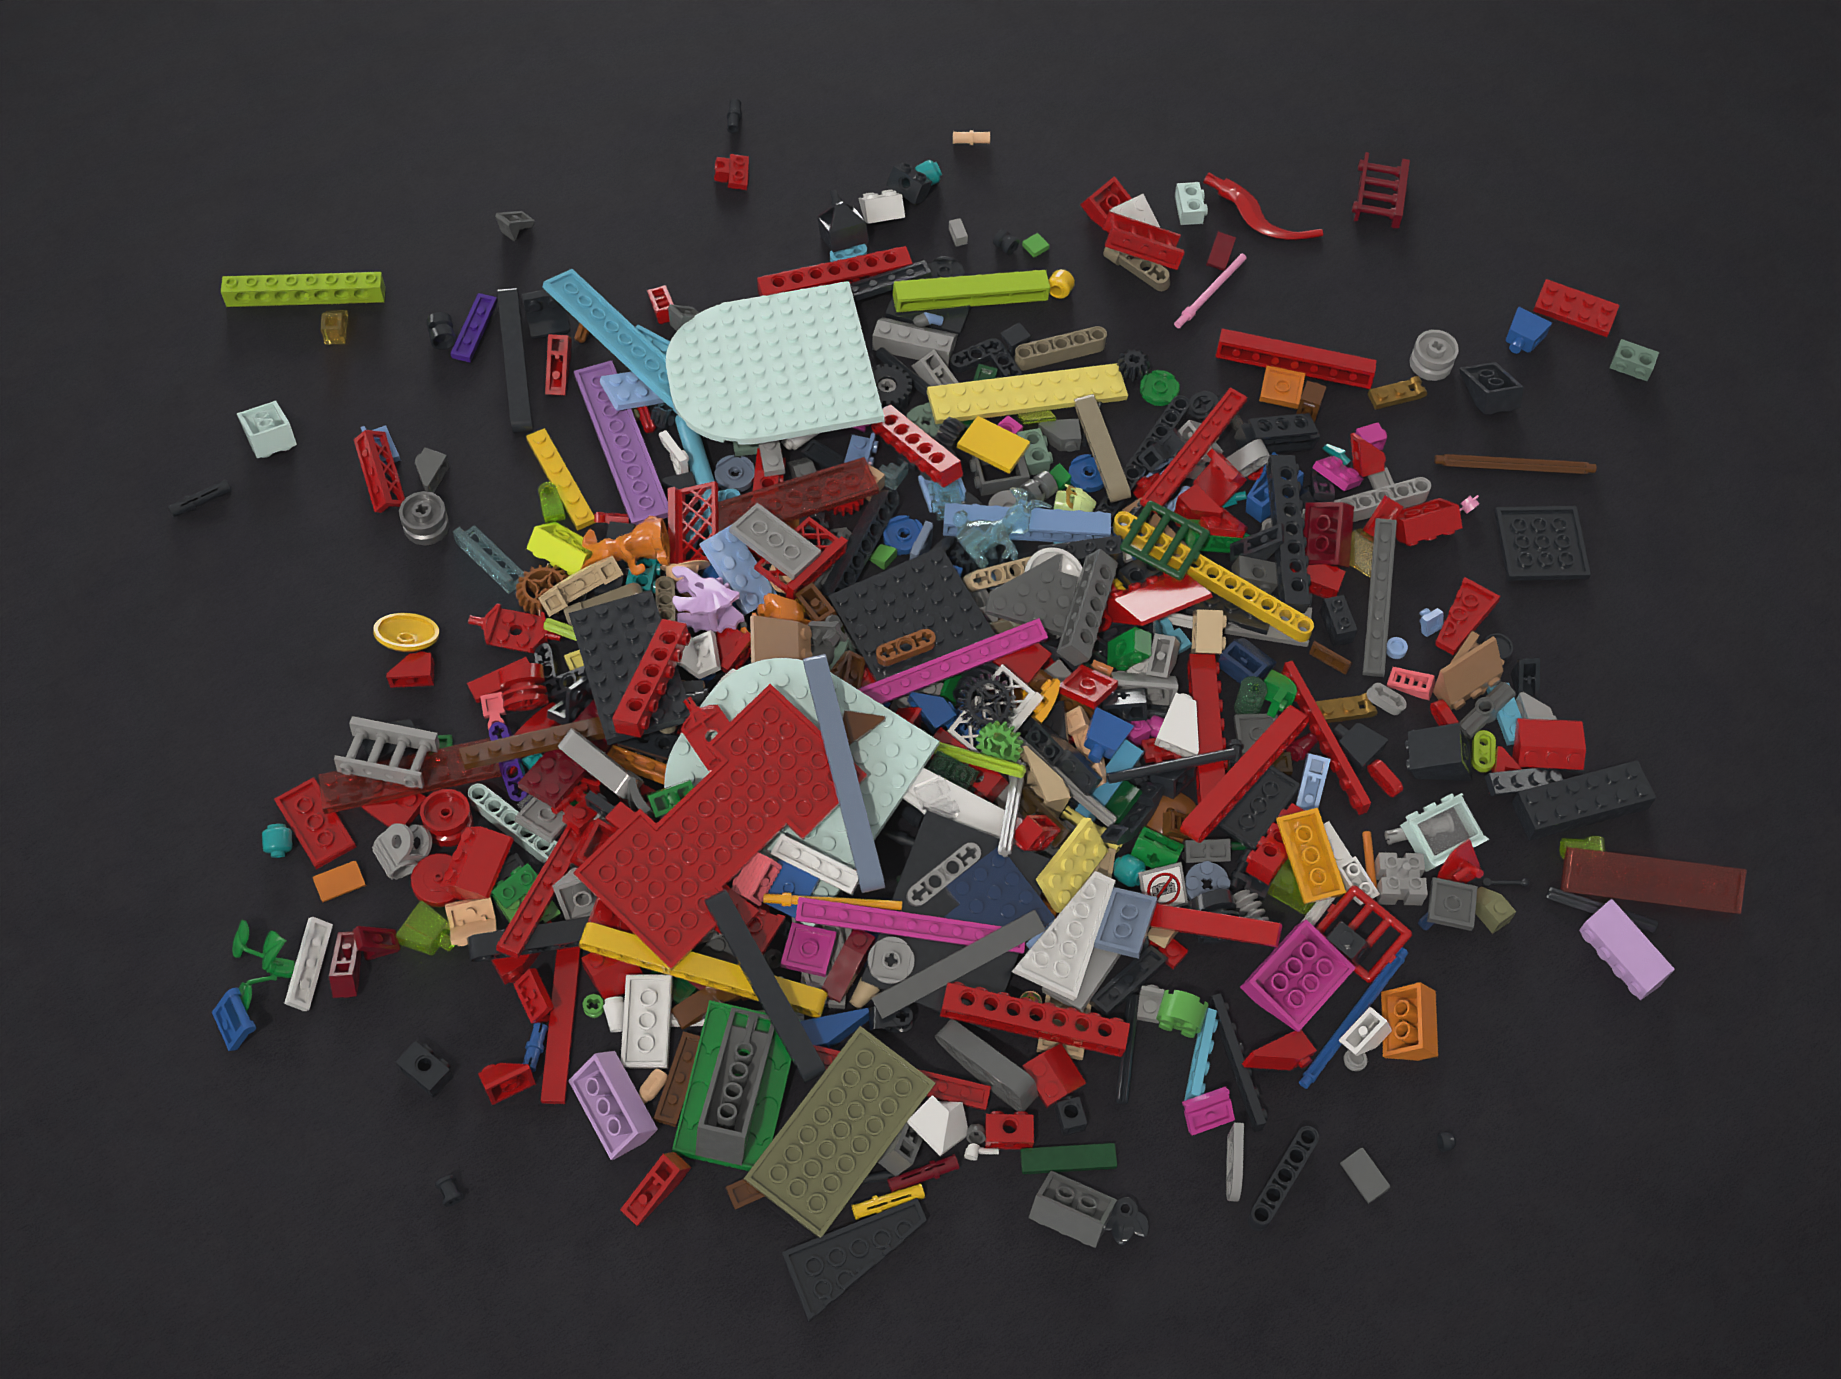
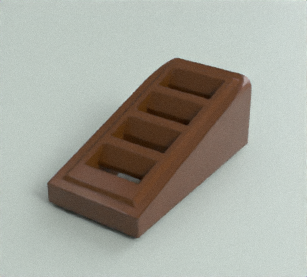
M1171 810L1163 813L1162 835L1193 840L1180 832L1182 822L1188 815Z

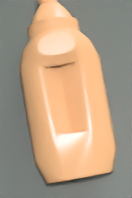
M660 1069L652 1071L639 1089V1096L644 1104L655 1098L666 1083L668 1075Z

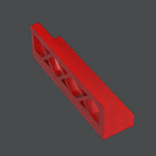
M364 430L354 439V443L374 511L382 513L389 506L400 507L405 497L386 433L383 431ZM374 437L380 438L381 447L375 442ZM379 455H382L386 459L387 464H384L380 460ZM385 472L391 477L392 483L385 478ZM390 491L397 496L398 500H392Z

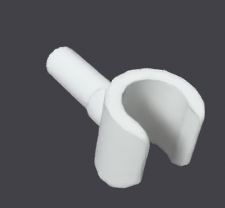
M972 1143L966 1148L964 1157L969 1160H977L978 1153L999 1154V1149L983 1148Z

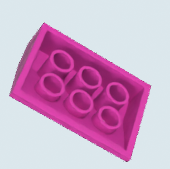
M1305 919L1295 926L1278 945V948L1276 947L1240 988L1256 1004L1299 1032L1354 971L1355 967Z

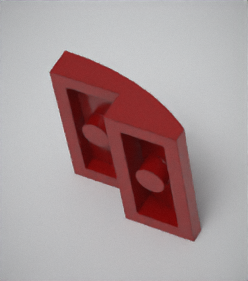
M1037 643L991 662L999 667L1003 664L1027 685L1052 653Z

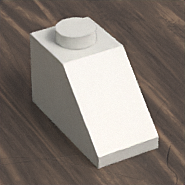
M1369 1007L1339 1039V1042L1358 1056L1376 1048L1389 1035L1392 1029L1386 1019Z

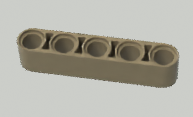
M1095 326L1022 344L1015 350L1014 361L1020 370H1029L1101 352L1105 348L1107 331L1103 327Z

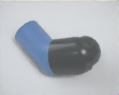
M924 312L915 316L913 322L915 326L921 328L930 324L941 326L943 316Z

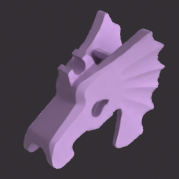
M675 566L672 568V573L676 578L683 577L675 584L679 593L688 592L692 596L673 597V604L678 612H690L678 613L677 622L686 623L687 627L694 629V632L711 630L722 633L725 628L736 630L738 623L745 621L743 614L732 606V603L740 598L739 592L731 590L729 583L724 584L723 578H702L688 567Z

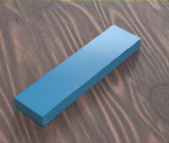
M1125 739L1107 764L1106 776L1107 773L1134 768L1144 754V751ZM1106 780V783L1097 787L1091 796L1105 807L1122 782L1109 784L1108 780ZM1080 803L1075 809L1076 812L1084 817L1091 818L1092 822L1096 821L1097 817Z

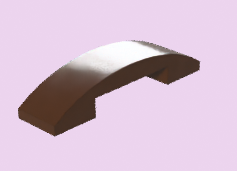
M706 987L671 1009V1012L683 1030L703 1020V1016L707 1012L709 1000L730 1004L741 998L743 1002L749 998Z

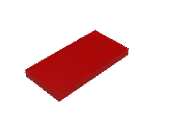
M314 777L274 799L316 869L356 848L354 841Z

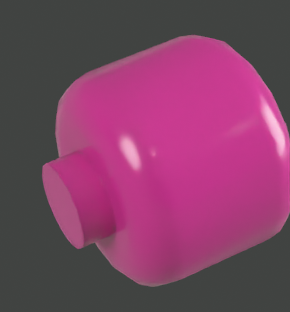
M1153 715L1146 722L1152 729L1150 736L1157 738L1164 718Z

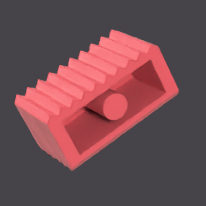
M758 853L741 870L740 874L734 878L731 889L744 899L760 906L764 894L768 893L782 866L773 859Z

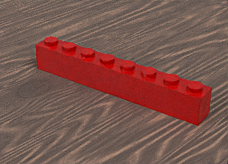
M1227 329L1221 330L1216 357L1265 368L1266 366L1292 370L1305 373V376L1371 389L1376 369V360Z
M1189 654L1187 662L1189 696L1196 701L1199 744L1197 755L1226 749V739L1222 737L1224 718H1220L1223 702L1218 696L1221 693V681H1217L1220 667L1219 662L1215 660V654ZM1228 760L1196 766L1198 804L1225 776Z

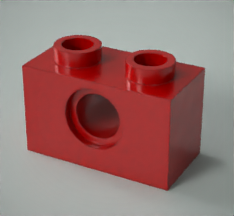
M993 1111L990 1114H986L985 1148H1033V1115H1028L1027 1112L1022 1111L1015 1112L1014 1114ZM1005 1126H1012L1015 1132L1006 1133L1003 1128Z

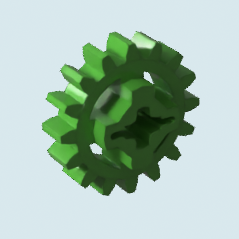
M996 720L993 724L989 722L979 731L980 734L976 737L979 744L976 748L982 750L981 754L1015 763L1024 751L1020 747L1024 741L1018 740L1020 732H1013L1015 726L1008 728L1006 721L1000 725L999 721Z

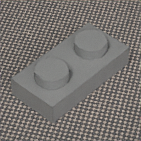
M779 440L758 443L765 477L785 474Z

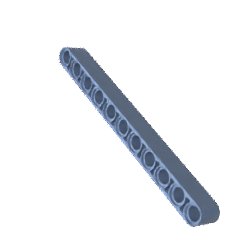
M821 654L803 658L804 669L861 891L865 893L885 888L882 870L826 655Z

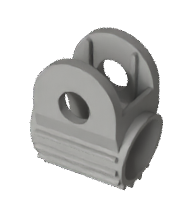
M396 823L377 837L372 848L388 877L397 880L412 874L418 862L428 856L432 847V837L429 830L423 825L408 827L405 824ZM418 836L420 838V846L418 849H415L413 843L414 839Z

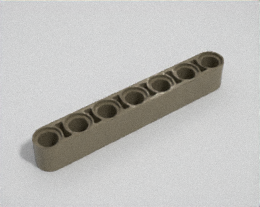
M1094 394L1074 399L1077 415L1110 502L1113 503L1131 498L1128 482Z

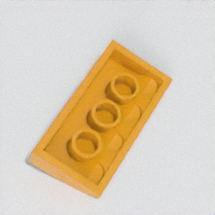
M1318 807L1276 818L1303 903L1308 904L1327 900L1346 893Z

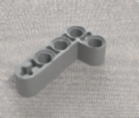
M572 728L558 745L565 754L623 799H627V785L632 777L637 780L639 788L644 783L640 777L624 769Z

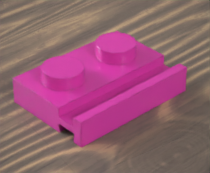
M1226 1087L1182 1102L1185 1108L1184 1113L1188 1131L1191 1135L1235 1120L1231 1099L1229 1098V1090Z

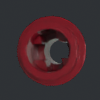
M1308 733L1294 740L1287 747L1286 751L1291 752L1292 760H1303L1317 743V738L1314 734Z

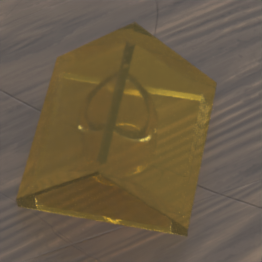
M1359 528L1352 532L1350 565L1371 577L1374 537Z

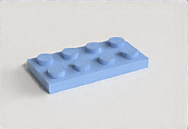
M730 526L699 545L719 577L723 578V583H729L731 590L739 592L740 598L735 600L745 616L755 610L759 604H764V595L768 593L777 595L768 579L754 569V566L757 564L755 558L746 544L729 532Z

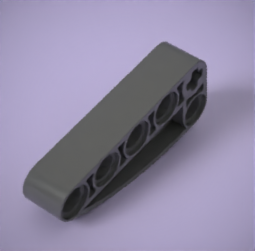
M950 1019L935 1035L937 1042L982 1084L991 1086L990 1090L1016 1111L1024 1112L1038 1097L1036 1083L1027 1072L957 1021Z

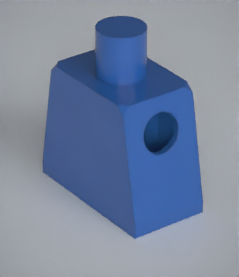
M1518 307L1506 337V342L1511 344L1509 346L1510 351L1516 354L1521 349L1531 352L1546 337L1552 323Z
M1096 707L1090 719L1084 741V747L1091 750L1088 759L1094 763H1100L1103 756L1112 759L1125 739L1128 738L1134 725Z

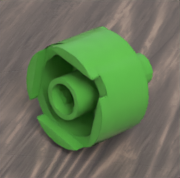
M1165 990L1156 1017L1160 1022L1159 1027L1167 1031H1172L1173 1028L1181 1030L1182 1035L1194 1038L1195 1034L1200 1033L1209 1006L1208 1003L1205 1001L1204 1005L1201 1004L1199 997L1187 992L1174 990V994H1168L1169 990Z

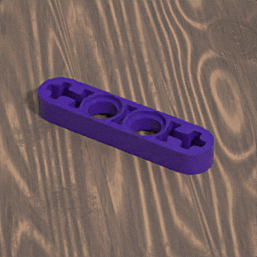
M495 722L489 728L491 741L501 739V737L496 735L499 732V728L504 730L501 733L502 738L513 736L509 726L502 722ZM516 758L499 762L498 764L510 798L518 803L526 802L531 795L523 791L521 797L517 796V785L512 784H518L525 775L521 759ZM514 766L517 767V776L510 778L508 776L509 769Z

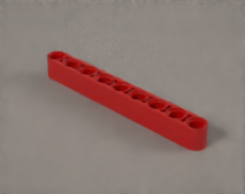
M1289 705L1186 817L1180 827V832L1197 843H1201L1304 730L1310 716Z

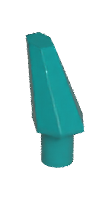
M1326 444L1322 448L1330 456L1341 459L1345 466L1351 461L1344 454L1346 451L1330 444Z
M1246 491L1235 492L1222 507L1225 508L1237 504L1240 500L1247 499Z

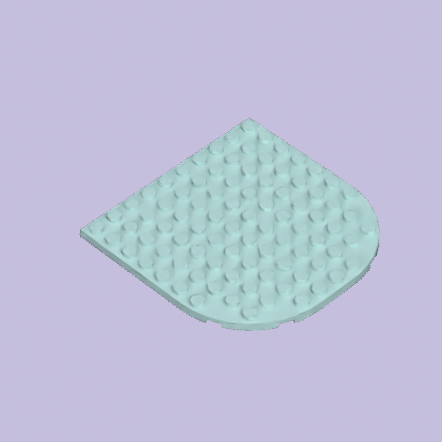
M849 281L723 302L720 305L702 311L682 325L668 346L666 369L674 408L678 416H681L689 428L711 440L723 443L725 440L737 441L738 444L742 445L758 444L884 422V414Z
M772 658L741 667L724 678L699 707L718 705L729 722H731L754 698L771 684L820 730L803 660ZM831 673L842 720L844 710L886 717L885 722H882L866 736L849 746L853 762L867 774V778L860 784V789L873 840H875L940 742ZM710 732L707 736V741L710 742L718 733ZM683 733L677 739L670 753L666 766L664 788L688 779L691 780L693 787H695L710 773ZM839 805L804 840L786 825L759 852L777 862L779 859L772 856L771 852L780 835L783 834L855 870ZM740 870L733 878H735L736 876H738V875L740 874L741 870ZM820 880L812 896L836 898L840 889ZM801 922V923L804 924V925H808V926H812V927H816V926H817V924H814V923Z

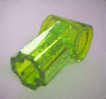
M1591 836L1585 840L1562 838L1560 841L1559 852L1563 859L1586 860L1589 864H1602L1606 861L1605 840L1603 837Z

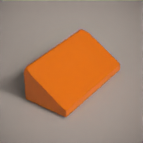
M352 861L313 877L322 903L366 886L357 861Z

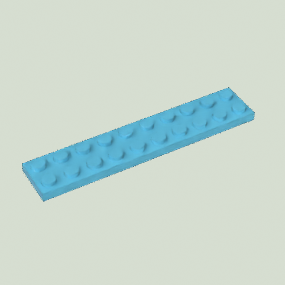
M573 269L544 281L542 287L676 412L670 392L666 356Z

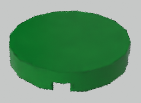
M1155 370L1145 375L1141 380L1140 393L1148 403L1156 406L1169 405L1173 398L1178 396L1180 384L1171 373Z

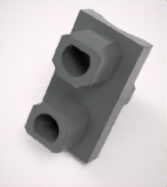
M829 615L824 622L810 621L808 624L812 633L811 645L819 646L823 641L826 646L834 647L838 641L846 642L848 639V635L844 634L840 629L843 623L837 615Z

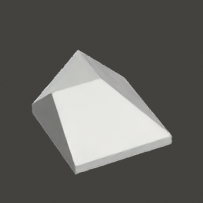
M932 1095L907 1121L940 1156L967 1136L968 1126L963 1102L938 1101Z

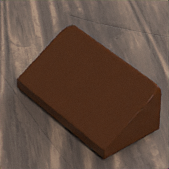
M1313 642L1309 652L1310 655L1341 673L1347 674L1353 664L1351 661L1318 642Z

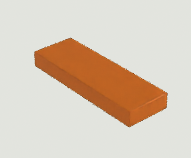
M615 745L608 752L607 755L624 769L664 784L667 764Z

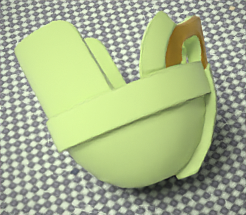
M1065 484L1067 487L1066 491H1057L1054 510L1093 512L1096 506V501L1081 488Z

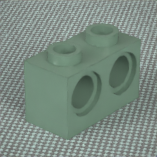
M1621 339L1610 368L1648 381L1659 352Z
M1041 429L1017 432L1018 436L1030 441V446L1024 453L1029 476L1039 474L1043 470L1049 472L1053 458L1051 452L1047 451V438L1045 435H1042Z

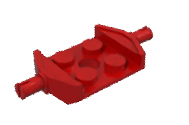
M497 603L485 617L481 618L470 615L468 620L469 624L481 626L484 630L487 645L534 653L536 648L540 644L545 643V641L548 642V639L560 642L562 639L561 635L544 629V622L546 620L544 612H541L539 616L502 609L501 605ZM514 629L522 630L519 635H512L511 632Z
M688 697L687 699L691 704L686 699L683 703L689 709L690 715L683 723L681 731L707 770L711 772L721 761L706 748V745L709 743L707 736L710 732L719 733L729 723V720L718 705H708L699 708L692 697Z

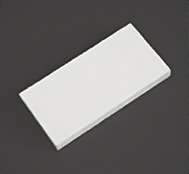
M626 975L621 1063L624 1068H668L673 976Z

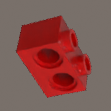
M1027 815L1015 830V843L1024 851L1046 850L1060 833L1061 829L1047 815Z

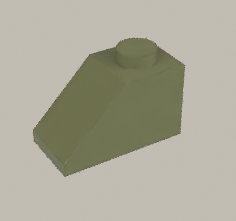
M1481 886L1477 889L1475 914L1493 934L1508 924L1516 911L1502 894Z

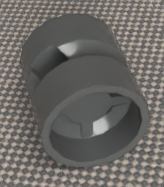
M1043 470L1034 476L1033 479H1029L1021 484L1019 489L1020 493L1027 499L1029 506L1036 507L1045 499L1056 494L1058 486L1053 476Z

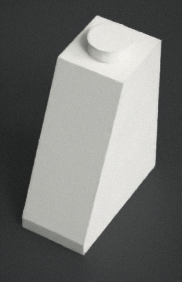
M1176 693L1154 745L1183 757L1195 756L1199 752L1196 701L1191 696L1184 693Z

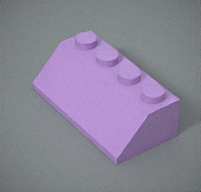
M1613 899L1592 915L1579 930L1584 940L1597 950L1599 957L1612 967L1614 974L1621 978L1628 986L1629 991L1640 1000L1659 988L1675 970Z
M615 1051L595 1053L569 1079L571 1087L611 1160L642 1145L658 1130Z

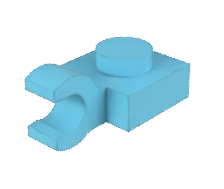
M1167 617L1160 621L1162 634L1175 636L1180 642L1178 654L1191 647L1192 643L1180 628L1174 630L1172 623Z

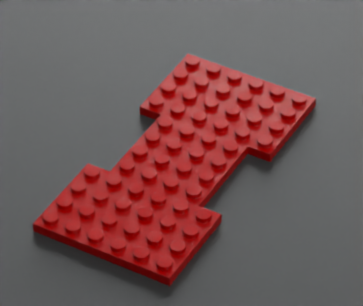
M771 684L706 745V748L721 762L657 824L639 809L573 872L671 971L717 926L704 902L705 899L722 891L723 887L786 825L804 840L839 805L821 731ZM854 763L860 785L867 778V774ZM731 897L734 905L737 906L738 903Z

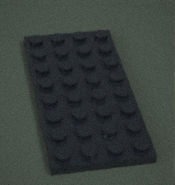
M652 590L569 613L607 745L635 738V736L616 733L612 718L661 622ZM677 666L675 667L673 678L669 679L665 694L661 695L657 711L653 712L650 718L648 729L644 730L642 735L683 724L689 717L690 711L683 703L685 699L687 701L688 699Z

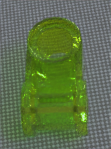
M551 482L541 484L538 492L545 524L566 519L557 487Z

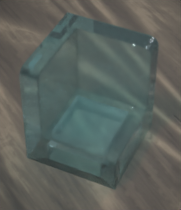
M904 461L900 467L893 463H890L888 467L883 464L878 470L885 474V486L896 490L908 474L907 462Z

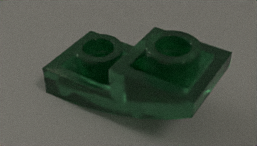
M937 750L927 769L967 791H970L979 774V771Z

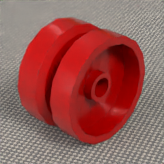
M441 789L431 793L421 804L420 816L423 826L429 830L432 843L441 847L458 845L466 827H473L474 821L468 800L461 792L453 789Z

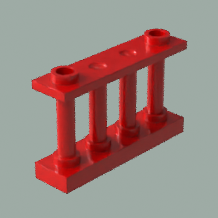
M1109 211L1102 228L1109 232L1105 247L1175 270L1178 269L1184 256V250L1176 248L1181 236L1180 234Z

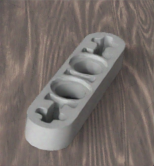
M975 843L963 845L913 885L906 895L908 903L914 907L923 905L976 863L981 856L979 846ZM966 848L969 850L974 849L975 858H967L964 861L967 866L964 867L962 861L956 855L959 854V857L962 858L967 853ZM950 861L956 862L959 866V870L955 874L949 873L946 869V865ZM933 875L941 879V885L938 888H933L929 885L928 880ZM924 883L926 889L932 894L928 895L926 891L921 896L922 901L918 899L912 900L914 895L912 891L919 892L924 888L920 884Z

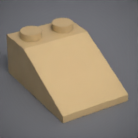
M1022 746L1024 751L1020 754L1019 760L1026 763L1023 787L1030 789L1059 818L1071 798L1069 788L1065 786L1063 779L1030 748Z

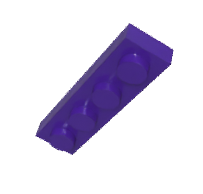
M478 293L451 351L453 359L471 362L498 303L497 297Z

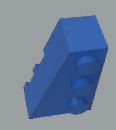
M1266 465L1259 479L1257 478L1247 495L1246 512L1260 523L1271 515ZM1299 470L1297 480L1300 482L1302 489L1304 473Z

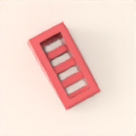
M1393 667L1387 686L1421 699L1430 700L1435 686V676ZM1398 675L1402 676L1400 682H1396ZM1406 678L1410 679L1408 684H1405Z

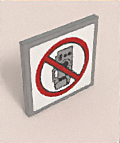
M1181 862L1138 873L1141 893L1157 897V904L1172 907L1188 904Z

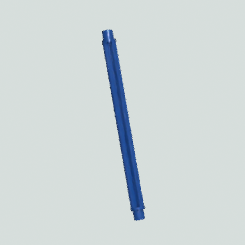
M1401 948L1395 955L1397 958L1391 964L1388 963L1381 973L1378 974L1309 1068L1303 1073V1077L1299 1081L1303 1088L1307 1089L1311 1083L1316 1081V1078L1327 1062L1330 1061L1342 1043L1339 1042V1039L1365 1013L1386 986L1389 979L1392 978L1401 964L1405 962V957L1408 955L1406 949Z

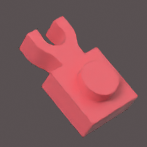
M502 692L480 696L483 716L485 719L490 718L488 730L495 722L505 724L501 718V715H506V710L503 708Z

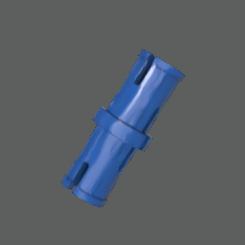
M534 1023L530 1041L525 1046L527 1051L522 1064H529L531 1062V1072L536 1071L540 1053H543V1042L548 1031V1026L543 1024L539 1033L541 1023Z

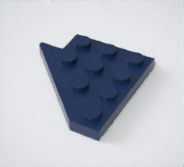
M998 847L945 887L959 905L944 916L947 919L1003 927L1032 910L1036 911L1044 927L1055 919L1054 915L1009 856L1003 857V855H999Z

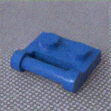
M239 988L228 990L212 1011L228 1051L237 1050L248 1034L256 1030L254 1022L250 1021L241 1001Z

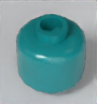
M927 160L915 167L916 171L924 173L928 179L933 181L931 186L940 181L942 173L937 162L933 163L932 160Z
M285 824L268 825V829L262 832L263 851L271 854L272 858L285 857V853L292 850V831L286 828Z
M1130 854L1123 855L1114 862V877L1128 887L1140 885L1138 873L1146 871V866L1143 861Z

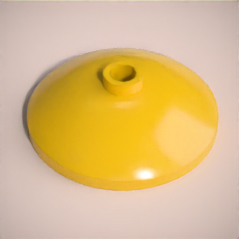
M396 613L380 618L374 625L373 634L377 641L387 648L400 652H414L433 645L439 638V628L434 621L427 617L412 613Z

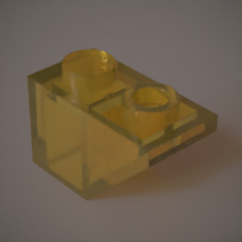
M327 310L322 313L321 332L325 344H345L347 310Z

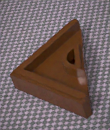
M844 710L843 723L849 746L866 736L882 722H885L886 717Z

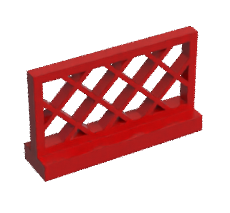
M713 481L682 489H677L676 487L668 488L670 564L694 560L709 561L707 556L702 555V548L700 547L696 550L693 545L699 537L706 540L702 534L709 525L712 527V533L708 538L719 532L718 483ZM707 489H711V495L707 500L701 497ZM694 493L693 499L689 504H686L685 494ZM701 499L705 503L696 512L693 506ZM710 506L712 513L705 519L701 515ZM691 510L695 513V515L691 519V521L687 523L685 522V517ZM701 518L705 522L696 531L693 526ZM690 530H693L696 534L687 542L686 535ZM690 549L696 552L690 560H686L688 551Z
M811 517L806 518L794 530L805 539H817V545L815 546L823 552L794 580L791 579L786 585L779 580V576H787L776 567L775 570L771 571L763 568L765 564H771L766 559L762 558L754 566L757 572L784 591L788 599L795 600L797 592L811 582L814 583L846 553L848 540L843 536L837 538ZM810 525L816 530V533H804V529ZM820 539H829L832 543L830 545H820Z

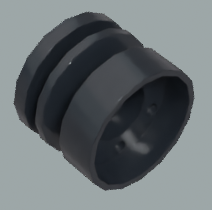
M988 662L963 672L953 690V698L956 703L962 705V703L957 702V699L964 698L965 696L959 692L962 689L968 691L964 684L968 682L972 685L970 678L975 677L978 680V675L983 674L986 680L987 674L991 673L993 675L999 666ZM1001 672V674L999 675L1000 684L1004 680L1007 681V675ZM974 690L971 696L972 700L977 694L976 690ZM986 690L989 694L995 695V690ZM995 698L991 700L984 699V702L991 703L993 700H995Z
M1227 889L1205 892L1196 896L1187 904V909L1240 917V914L1235 911L1237 905L1233 894ZM1197 935L1199 943L1204 945L1227 941V939Z

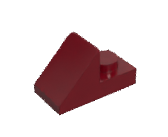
M357 926L353 929L357 951H363L366 960L396 953L400 950L396 930L365 926Z

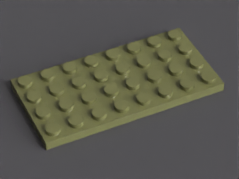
M859 1026L744 1177V1180L813 1234L821 1238L927 1096L935 1082Z

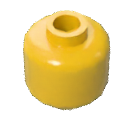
M1066 270L1055 271L1049 278V293L1059 299L1068 296L1075 285V280L1071 273Z

